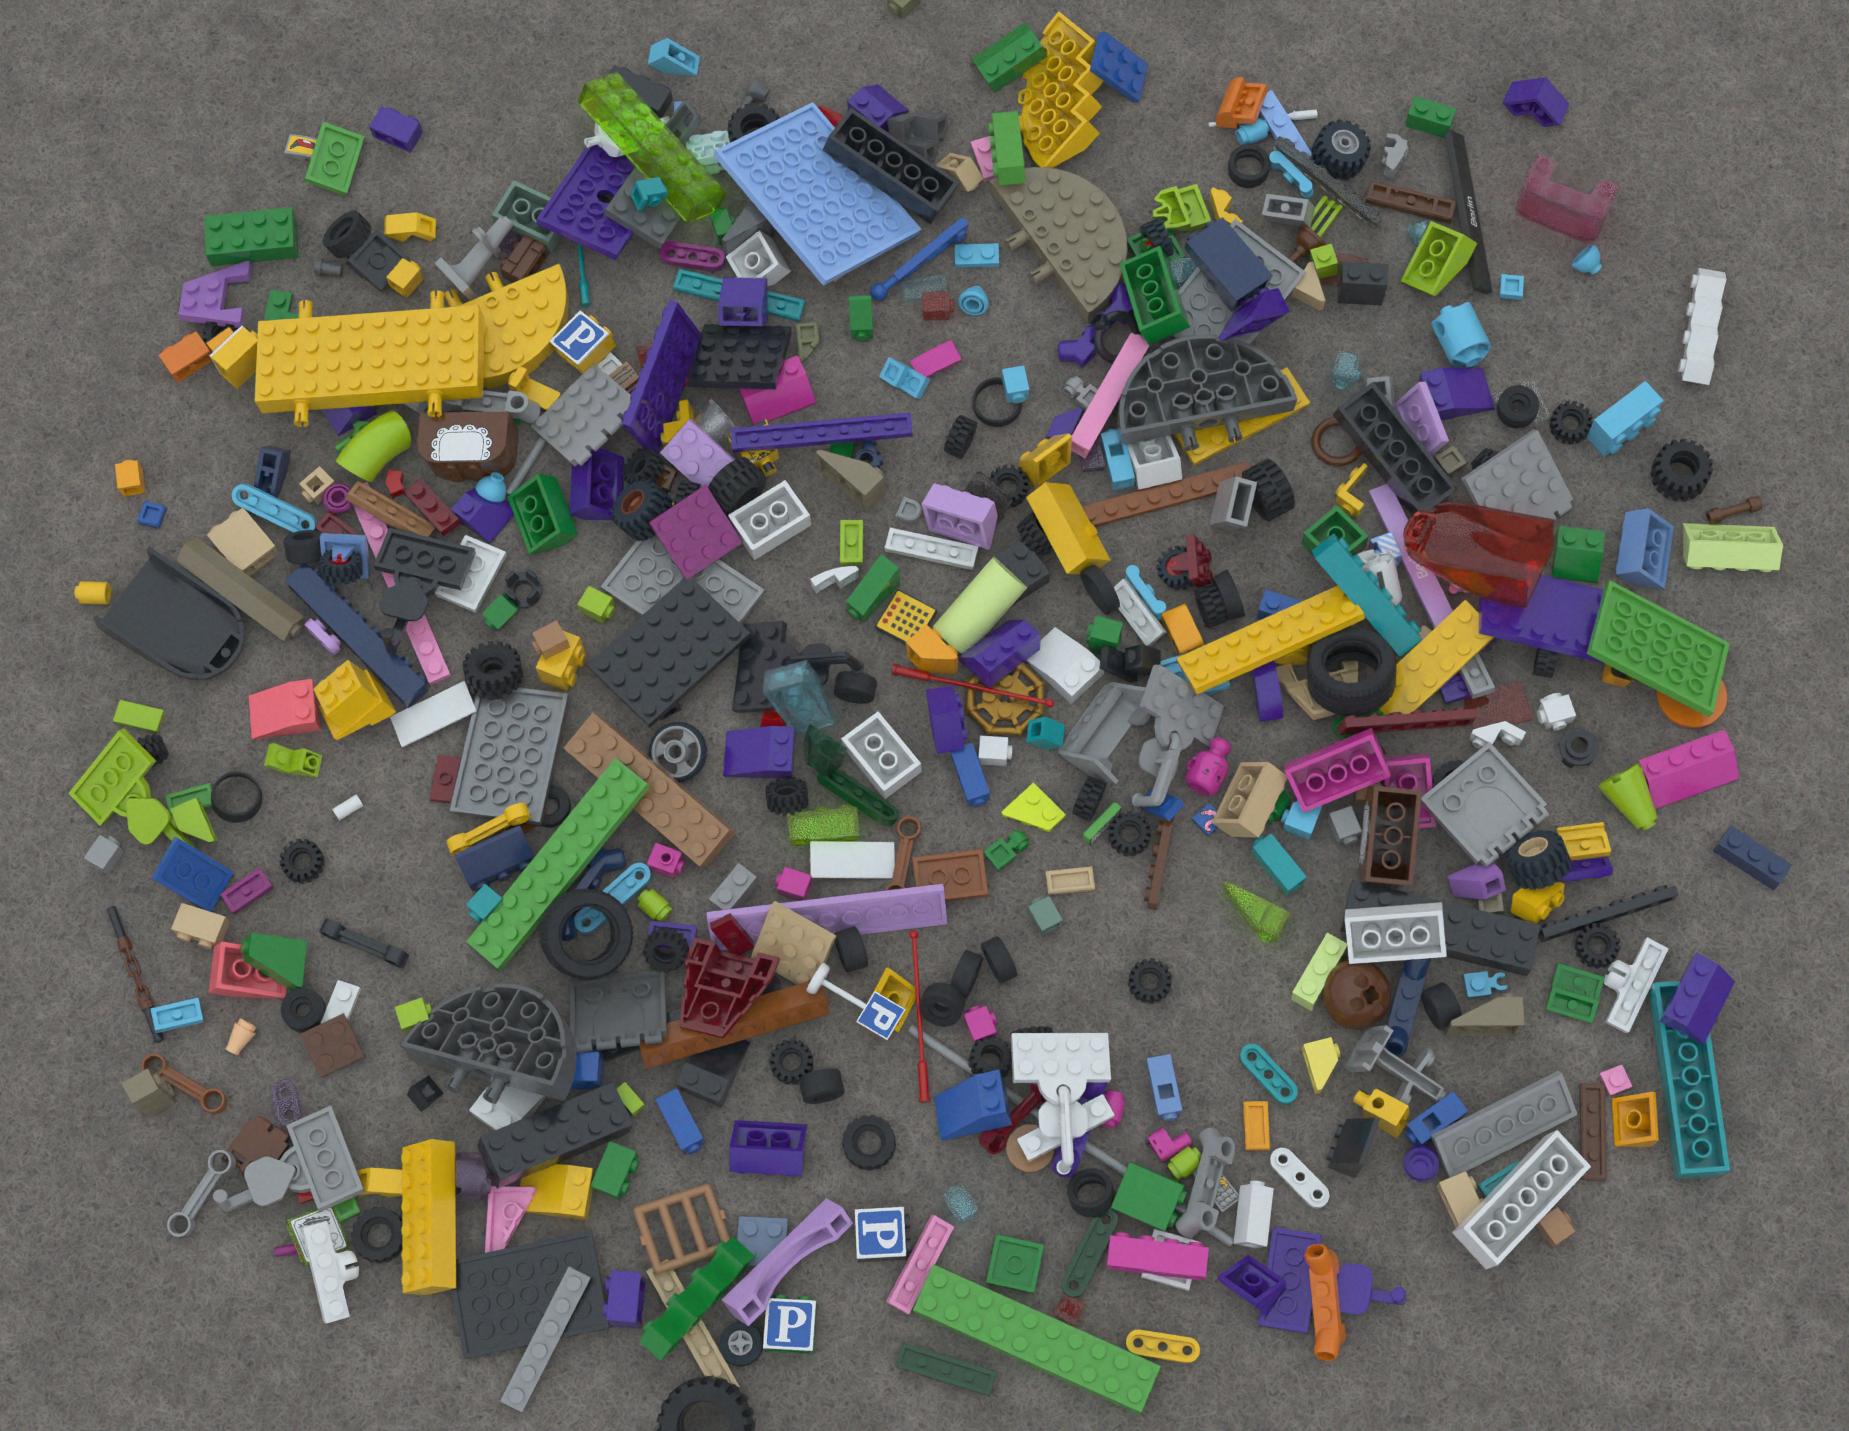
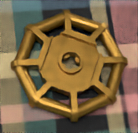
M1024 661L1013 669L1016 670L1013 676L1007 674L989 687L1029 696L1030 693L1036 691L1035 698L1045 700V687L1047 685ZM1021 673L1033 684L1032 686L1026 687L1018 679ZM976 675L967 678L965 682L984 686L979 684L981 680ZM966 689L965 715H969L986 732V736L1022 737L1023 733L1028 730L1029 720L1044 717L1046 714L1044 704L1035 702V707L1028 705L1027 700L1009 697L1011 702L1007 703L1004 701L1001 703V696L999 694L981 690L978 691L982 692V703L975 705L976 689ZM984 710L992 718L990 724L979 711ZM1026 711L1032 713L1021 724H1018L1017 719ZM998 721L1012 722L1014 727L996 726Z

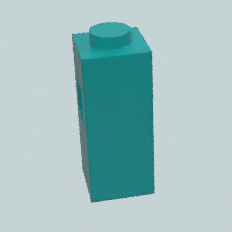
M1272 834L1267 837L1262 835L1253 842L1254 846L1251 854L1286 897L1305 883L1307 876Z

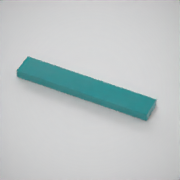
M679 269L673 285V291L719 302L723 279ZM768 291L769 315L800 322L806 304L805 300Z

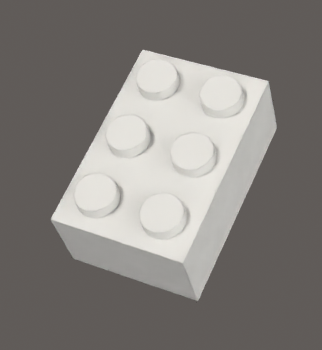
M786 480L728 515L731 525L754 560L811 526L810 514Z
M876 712L841 738L843 749L884 799L888 798L922 772L919 760L879 712Z

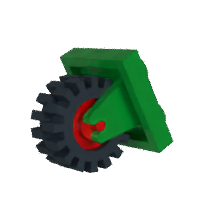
M1158 218L1141 225L1140 233L1127 238V245L1134 257L1161 246L1170 261L1171 267L1186 259L1172 231L1167 230L1164 226L1166 221L1162 222Z

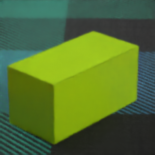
M626 1082L617 1088L624 1106L633 1116L645 1108L644 1103Z

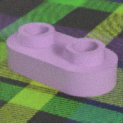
M310 618L304 624L305 628L334 657L341 651L339 646L342 643L333 634L329 636L325 632L326 627L318 619L313 621Z

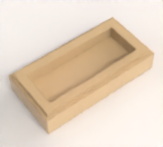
M1092 866L1045 871L1048 896L1095 891Z

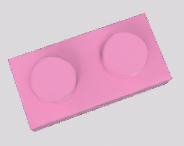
M990 136L971 141L974 156L984 178L983 181L995 178L991 150L994 149H991Z

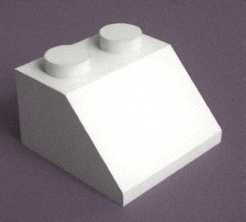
M760 230L726 256L737 277L767 278V286L776 284L791 272L773 239Z

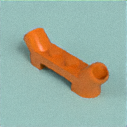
M1312 1244L1305 1250L1304 1257L1309 1266L1316 1336L1314 1354L1320 1360L1331 1361L1338 1358L1340 1346L1346 1338L1345 1323H1341L1337 1274L1340 1273L1339 1261L1335 1252L1328 1249L1324 1244Z

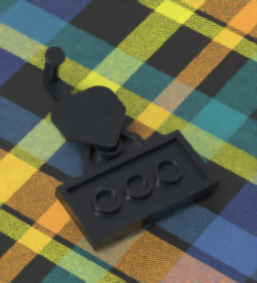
M393 528L388 529L373 566L377 571L394 574L395 585L384 591L379 604L380 610L384 615L397 618L393 629L385 628L380 633L389 655L396 653L408 622L417 621L423 617L428 606L427 598L435 593L439 586L461 591L476 554L475 548Z
M784 621L743 624L750 632L751 637L740 646L732 711L736 713L776 711L779 689L787 687L795 679L805 689L819 688L828 680L830 665L847 664L851 667L853 673L860 674L864 670V664L848 652H831L830 647L824 643L809 644L799 653L798 650L785 643L787 623Z

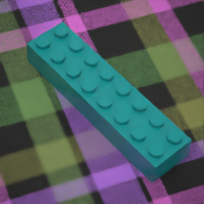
M1679 981L1655 982L1649 989V997L1675 1179L1724 1176L1730 1171L1710 1033L1705 1043L1701 1044L1659 1022Z

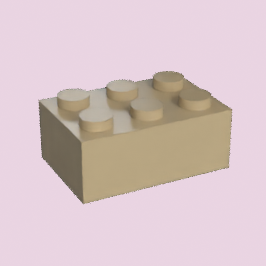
M1241 762L1212 820V824L1231 837H1259L1265 829V824L1275 808V803L1280 793L1284 790L1285 782L1288 778L1287 775L1269 762Z

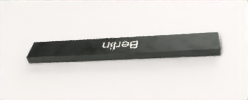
M1449 130L1445 132V140L1462 233L1477 243L1468 261L1472 287L1478 292L1489 294L1493 291L1464 136Z

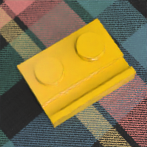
M1604 822L1559 827L1556 830L1564 841L1571 861L1606 857L1611 854Z

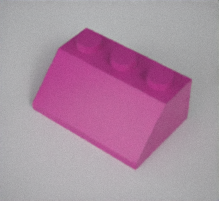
M798 355L784 360L776 390L737 389L753 425L765 419L767 422L816 404L809 380Z

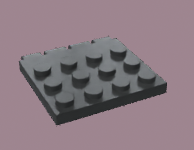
M663 969L662 972L650 970L607 975L592 980H570V1029L575 1040L576 1052L593 1051V1046H597V1050L617 1048V1043H621V1048L640 1046L641 1040H645V1045L663 1043V1038L667 1037L665 970Z

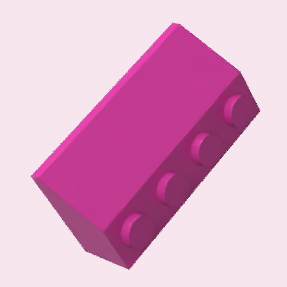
M1372 728L1285 764L1284 770L1303 813L1391 777L1382 749Z
M1725 729L1646 757L1637 762L1643 769L1655 809L1739 779L1735 750Z

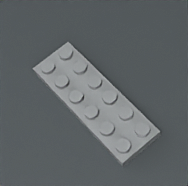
M1556 1071L1432 1134L1431 1137L1448 1178H1451L1578 1114L1563 1074Z

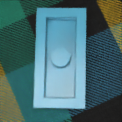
M999 243L955 245V268L999 267Z
M199 998L151 1008L156 1033L204 1023Z

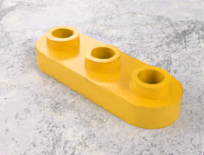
M1134 1330L1126 1338L1127 1350L1141 1357L1188 1364L1194 1362L1200 1354L1198 1342L1190 1337ZM1140 1339L1143 1342L1142 1347H1135L1133 1341ZM1165 1343L1167 1350L1164 1352L1160 1351L1158 1344ZM1186 1346L1190 1347L1192 1353L1185 1355L1182 1349Z

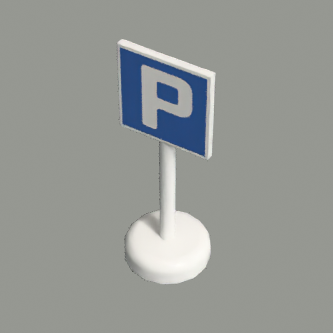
M822 963L806 991L810 994H816L820 987L824 985L863 1009L856 1022L888 1040L906 1009L874 991L867 1004L825 980L830 968L825 963Z

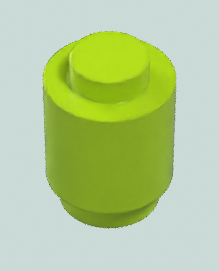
M646 889L637 899L639 901L638 907L653 921L663 922L673 910L670 907V903L654 889L650 891Z
M1187 1146L1171 1158L1170 1163L1166 1166L1177 1181L1181 1178L1186 1179L1198 1169L1202 1155L1196 1147L1191 1149Z

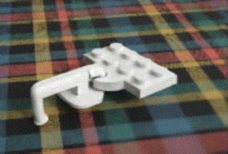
M1012 1033L1013 1083L1038 1084L1040 1093L1047 1100L1038 1112L1039 1129L1046 1137L1061 1138L1062 1160L1058 1162L1056 1168L1060 1174H1068L1074 1162L1073 1138L1083 1136L1088 1128L1087 1111L1077 1100L1084 1093L1086 1082H1110L1111 1080L1108 1033Z

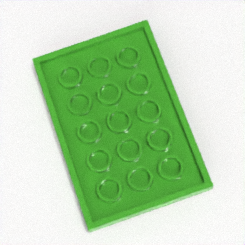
M1609 581L1604 587L1587 654L1709 717L1714 713L1730 643L1624 587Z

